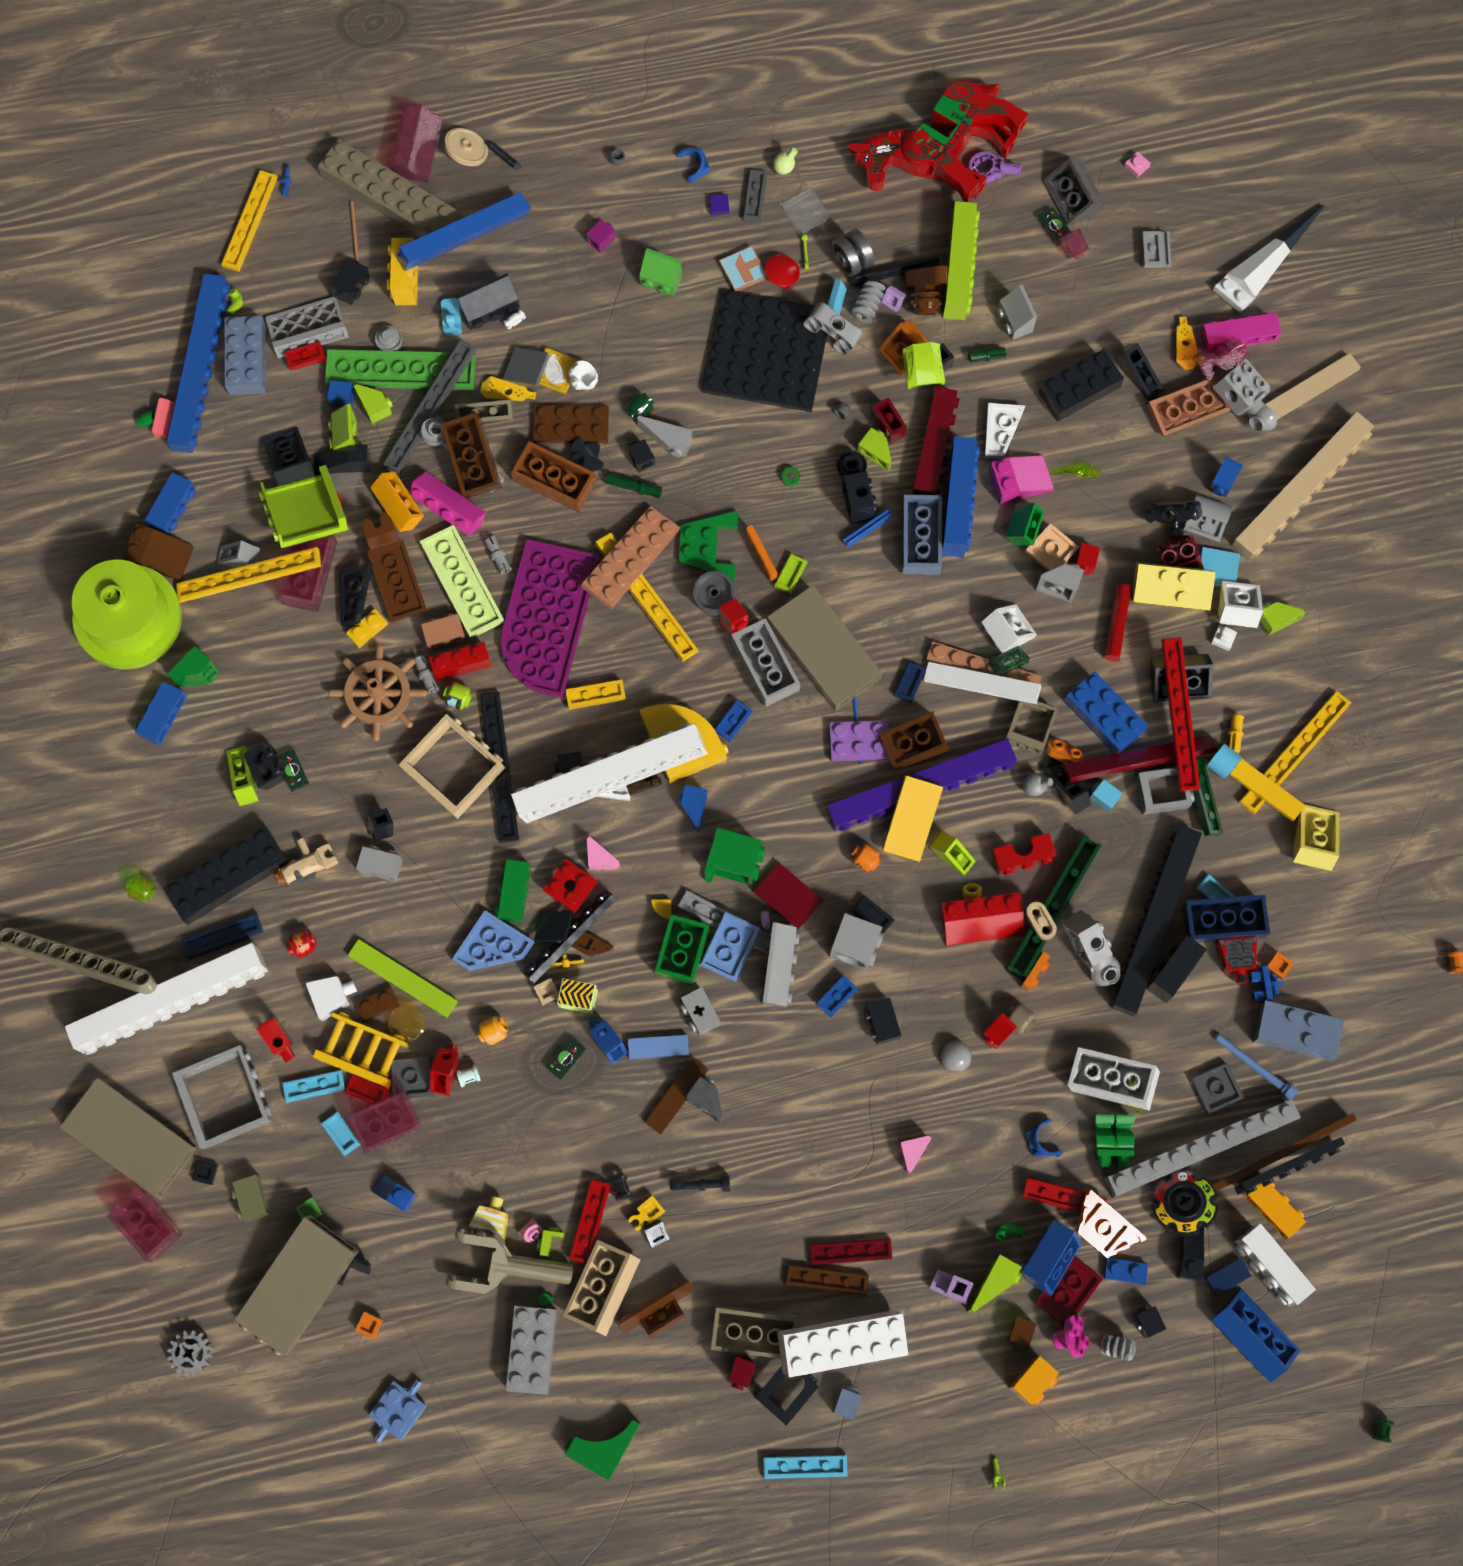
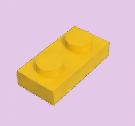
M374 609L361 620V623L353 626L346 634L358 648H361L386 627L388 623Z

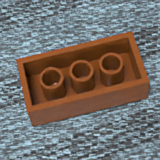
M530 441L511 471L514 482L578 513L581 511L597 482L596 473Z

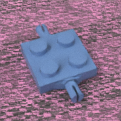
M415 1379L409 1389L400 1386L395 1381L391 1383L368 1415L380 1427V1430L373 1438L374 1440L381 1443L385 1435L389 1433L403 1441L427 1407L415 1394L423 1383Z

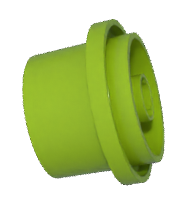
M126 560L104 561L91 567L81 576L72 594V623L76 638L83 649L94 660L105 666L116 669H135L149 665L162 657L171 648L180 632L182 624L180 599L168 580L151 568Z

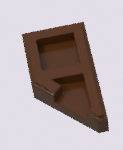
M584 932L573 944L572 948L592 957L612 951L614 946Z

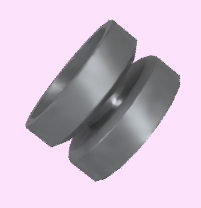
M857 228L847 232L845 238L841 236L832 241V250L836 260L849 277L860 273L861 268L867 269L874 265L875 258L870 244Z
M718 571L706 572L701 575L693 588L694 600L698 607L705 614L713 617H720L719 607L734 598L738 599L737 589L731 579Z

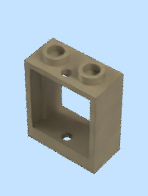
M1019 701L1006 739H1009L1012 746L1041 756L1058 708H1055L1053 704L1048 702L1041 703L1037 701V704ZM1022 707L1049 716L1041 742L1014 732Z

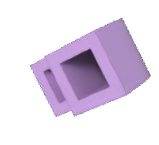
M937 1269L930 1289L952 1300L967 1304L975 1285L956 1275L952 1276Z

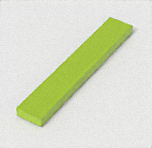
M359 939L347 955L446 1018L449 1017L458 1003L451 996Z

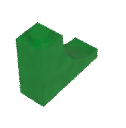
M633 1419L622 1433L605 1441H589L575 1436L574 1439L570 1438L564 1448L567 1450L565 1456L609 1481L640 1423Z

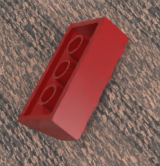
M1020 893L945 902L940 906L946 946L1024 936V916Z

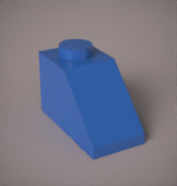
M1226 456L1209 489L1218 496L1226 497L1243 464Z
M685 785L684 791L680 790L678 802H681V809L695 830L700 831L708 790Z
M385 1175L381 1176L372 1191L405 1213H407L417 1197L416 1194Z

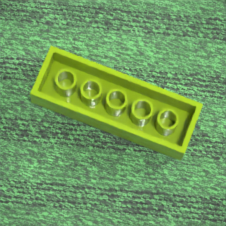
M955 201L947 268L948 284H946L943 318L965 320L966 314H970L974 285L973 274L976 263L975 255L977 251L976 239L978 237L980 211L977 210V203Z

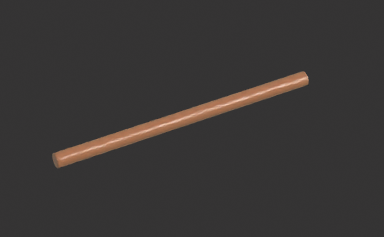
M351 201L355 262H359L354 202Z

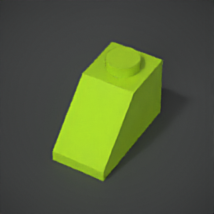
M358 384L354 385L356 394L372 424L392 415L390 408L393 405L388 396L384 397L382 391Z
M870 428L858 444V452L888 472L891 468V457L887 437L880 430Z
M1279 602L1272 605L1268 603L1263 606L1260 623L1269 636L1302 619L1305 611Z
M943 832L939 834L930 846L942 861L963 876L966 875L976 862L957 838Z

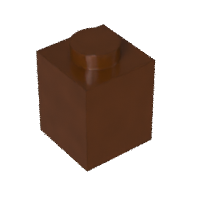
M1016 1316L1007 1341L1012 1342V1347L1023 1350L1024 1347L1029 1348L1037 1323Z

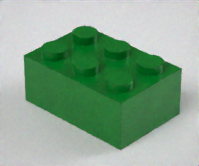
M671 915L655 968V975L694 986L709 933V925Z

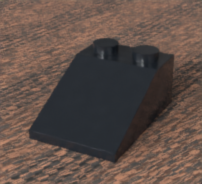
M298 428L262 439L278 486L315 477Z

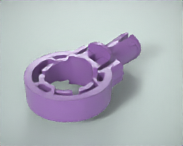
M979 152L969 162L970 170L987 177L986 183L992 182L995 179H1002L1004 174L1021 175V163H1005L1004 158L997 157L991 152ZM981 159L982 162H989L992 165V168L987 173H979L976 169Z

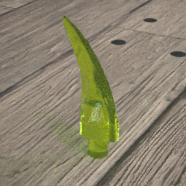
M1070 464L1059 467L1049 474L1072 473L1084 478H1091V476L1099 478L1101 471L1094 469L1095 466L1091 464Z

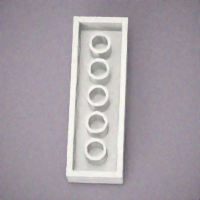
M897 1310L777 1331L782 1372L788 1377L908 1355L903 1313Z

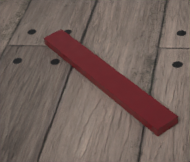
M1211 735L1194 738L1196 756L1217 752V745ZM1171 742L1064 764L1063 770L1069 781L1075 782L1176 761L1174 743Z

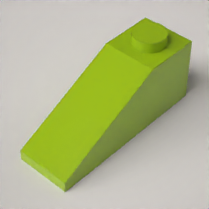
M246 746L226 751L232 788L239 806L259 801L255 780L244 757V754L247 752Z

